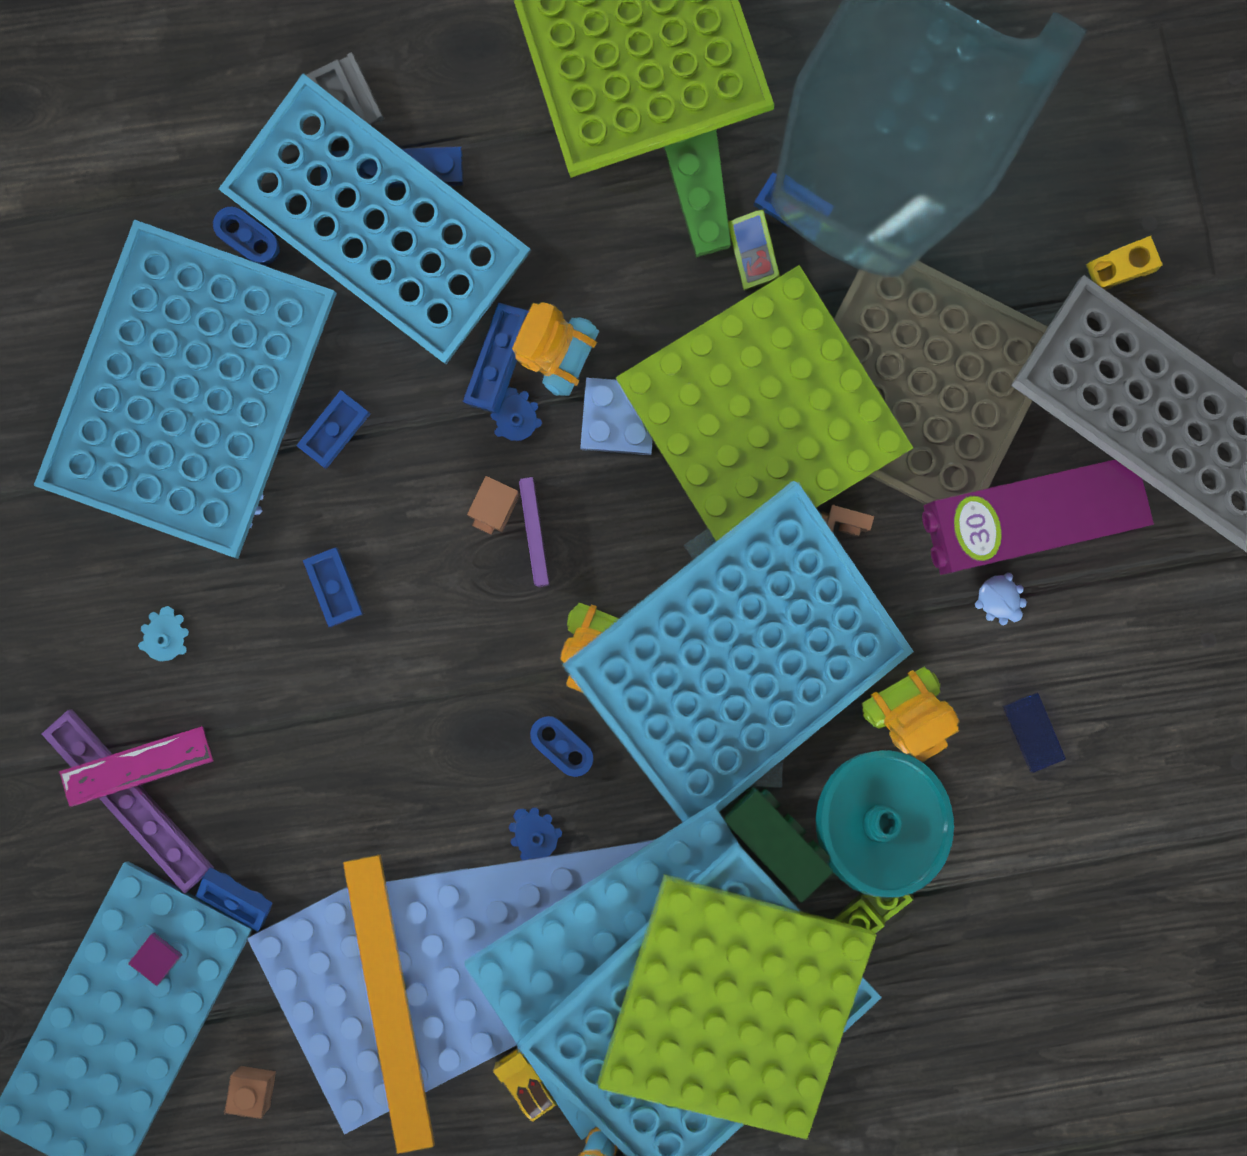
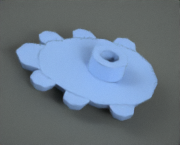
M1007 572L1002 576H993L986 580L980 588L975 607L977 609L983 608L987 612L986 619L988 621H993L997 617L1001 625H1006L1008 619L1012 622L1022 619L1023 612L1020 608L1027 605L1026 599L1020 598V593L1024 591V587L1021 584L1015 585L1012 581V573Z

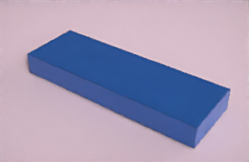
M498 302L463 400L465 404L495 414L499 413L517 363L512 347L529 311Z

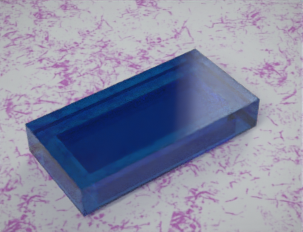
M1035 692L1003 706L1030 772H1037L1066 759L1038 693Z

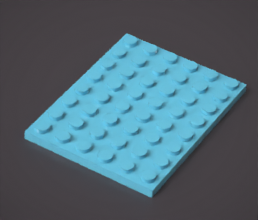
M134 220L34 486L238 559L334 302L336 292Z
M792 481L566 661L563 667L679 819L685 822L713 803L717 810L721 811L914 651L800 484Z
M713 803L464 961L465 967L515 1042L518 1043L650 921L664 875L693 882L737 840ZM527 1058L580 1139L582 1140L587 1137L590 1130L597 1126Z
M737 842L693 881L697 884L801 911ZM648 922L517 1043L518 1049L626 1156H710L744 1124L598 1088V1077L649 924ZM863 976L844 1032L882 998Z

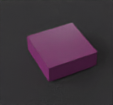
M152 933L128 964L154 985L158 986L181 958L182 954L156 933Z

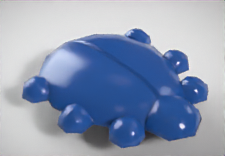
M507 388L499 413L491 414V418L496 421L498 426L495 429L497 437L503 436L511 441H521L531 436L537 427H541L542 421L536 418L535 413L538 409V404L527 401L529 397L528 392L523 391L518 394L516 388Z
M532 808L530 813L525 809L516 810L513 816L516 823H510L508 828L511 832H515V837L511 839L512 846L519 847V850L522 852L520 855L521 860L550 856L556 849L558 838L562 836V831L559 828L554 829V826L551 824V815L546 814L544 817H541L537 808Z

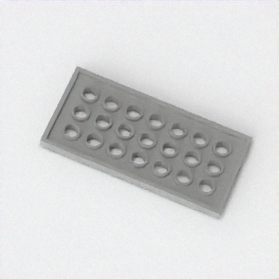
M1083 275L1075 284L1011 386L1247 552V390ZM1087 317L1094 318L1099 323L1100 331H1094L1088 326ZM1116 338H1121L1127 342L1129 352H1124L1118 348ZM1070 343H1075L1083 349L1084 358L1077 357L1072 353ZM1146 358L1153 360L1157 364L1158 373L1151 372L1145 364ZM1100 364H1105L1111 368L1113 379L1106 378L1101 373ZM1053 370L1062 371L1067 377V384H1061L1056 381ZM1175 379L1185 383L1187 394L1177 390L1174 383ZM1129 385H1135L1141 390V400L1131 395ZM1083 390L1090 391L1095 395L1096 405H1090L1085 401ZM1204 399L1211 401L1215 405L1216 415L1209 413L1205 409ZM1159 405L1169 409L1171 420H1166L1160 415ZM1113 411L1120 412L1125 417L1126 426H1120L1114 421ZM1233 420L1242 423L1245 435L1236 432L1233 427ZM1188 426L1195 427L1199 431L1200 441L1190 437ZM1143 432H1147L1154 437L1155 447L1145 444L1142 438ZM1218 447L1227 450L1229 462H1225L1219 457ZM1172 453L1182 456L1185 464L1184 469L1174 464ZM1202 474H1207L1213 479V490L1203 484ZM1232 494L1241 498L1244 507L1243 511L1238 510L1232 504Z

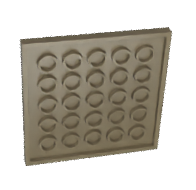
M875 239L838 309L834 321L912 444L913 449L869 476L923 504L988 489L1032 403L1031 399L1012 387L1011 384L1048 327Z

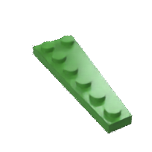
M716 129L664 146L663 148L696 258L730 248L731 243Z

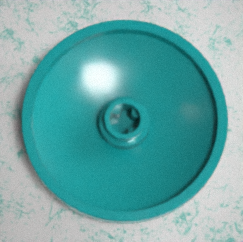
M880 750L863 753L847 760L830 776L818 801L816 832L819 846L831 857V861L828 863L829 867L841 881L854 890L866 895L900 897L922 889L940 872L951 850L954 836V817L944 786L928 766L908 754L898 751Z

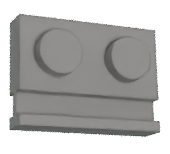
M352 52L347 54V57L339 61L337 59L306 75L369 125L384 120ZM338 138L337 140L340 142L345 138Z

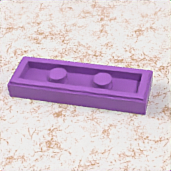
M533 477L520 479L519 486L534 585L537 587L550 586L535 481Z

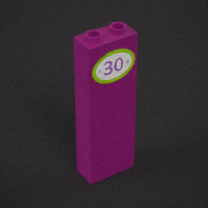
M1117 460L935 500L923 505L924 512L922 513L924 528L930 533L933 543L931 558L934 566L939 568L940 575L1154 525L1143 479Z

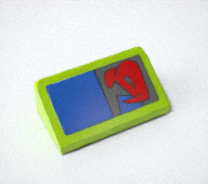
M758 210L729 221L730 238L743 290L766 286L779 278L780 274L764 210Z

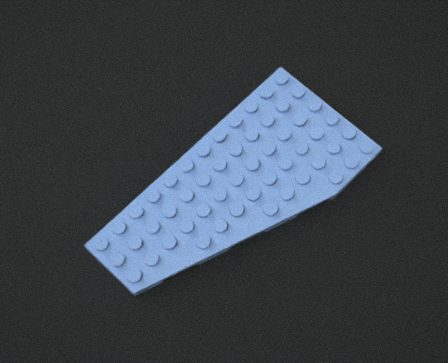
M656 839L386 881L425 1092L517 1045L466 969L464 961ZM345 887L247 938L344 1134L389 1112L348 887Z

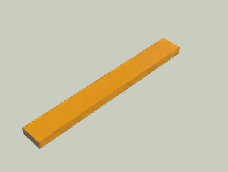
M381 854L343 862L397 1154L434 1147L435 1141Z

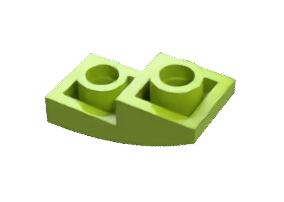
M860 893L834 917V920L869 929L876 934L885 927L887 920L912 902L914 896L908 894L900 897H875Z

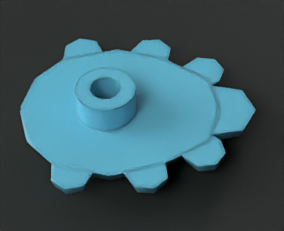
M169 606L161 608L159 615L155 612L150 613L149 619L151 623L141 626V631L144 633V641L139 643V649L145 651L150 658L161 662L172 660L178 654H185L187 650L183 646V638L188 636L189 631L180 626L184 621V617L181 615L174 617V609Z

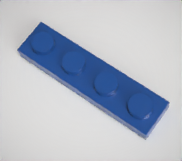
M461 147L402 149L448 186L463 185ZM348 151L331 152L335 157H342ZM374 160L364 161L359 168L360 176L364 179L374 177L378 169L377 163ZM320 167L321 185H323L328 178V172L326 168ZM397 181L390 184L388 188L405 187V184Z

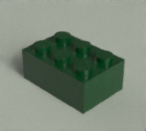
M751 785L721 813V816L802 903L834 872L827 865L831 861V857L813 839L808 844L805 842L802 836L806 831L788 813L782 817L776 811L781 804L764 787L757 791Z

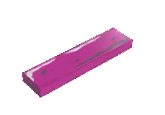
M201 726L59 771L68 804L70 807L204 765L214 760L204 727Z

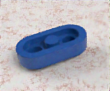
M225 207L215 215L213 229L224 243L252 262L265 266L275 261L280 247L277 238L271 231L236 207ZM232 223H239L237 232L230 233L228 231ZM266 243L268 245L266 252L262 254L257 253L258 245Z
M545 716L533 724L530 732L533 745L563 773L568 776L578 777L590 770L593 763L591 748L561 720L553 716ZM546 727H551L556 732L555 738L551 741L545 740L542 736V731ZM578 751L581 753L582 762L580 764L574 765L569 761V754L571 752Z

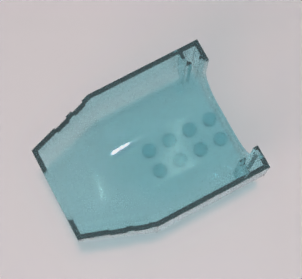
M843 0L797 77L790 101L771 202L773 208L795 232L838 260L880 276L895 277L901 275L982 208L993 194L1088 30L1054 12L1039 36L1033 39H1019L992 29L943 0Z

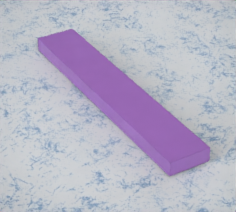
M72 709L67 710L42 733L45 739L71 768L113 755ZM141 785L99 798L184 894L202 880L210 867L214 869L211 863Z

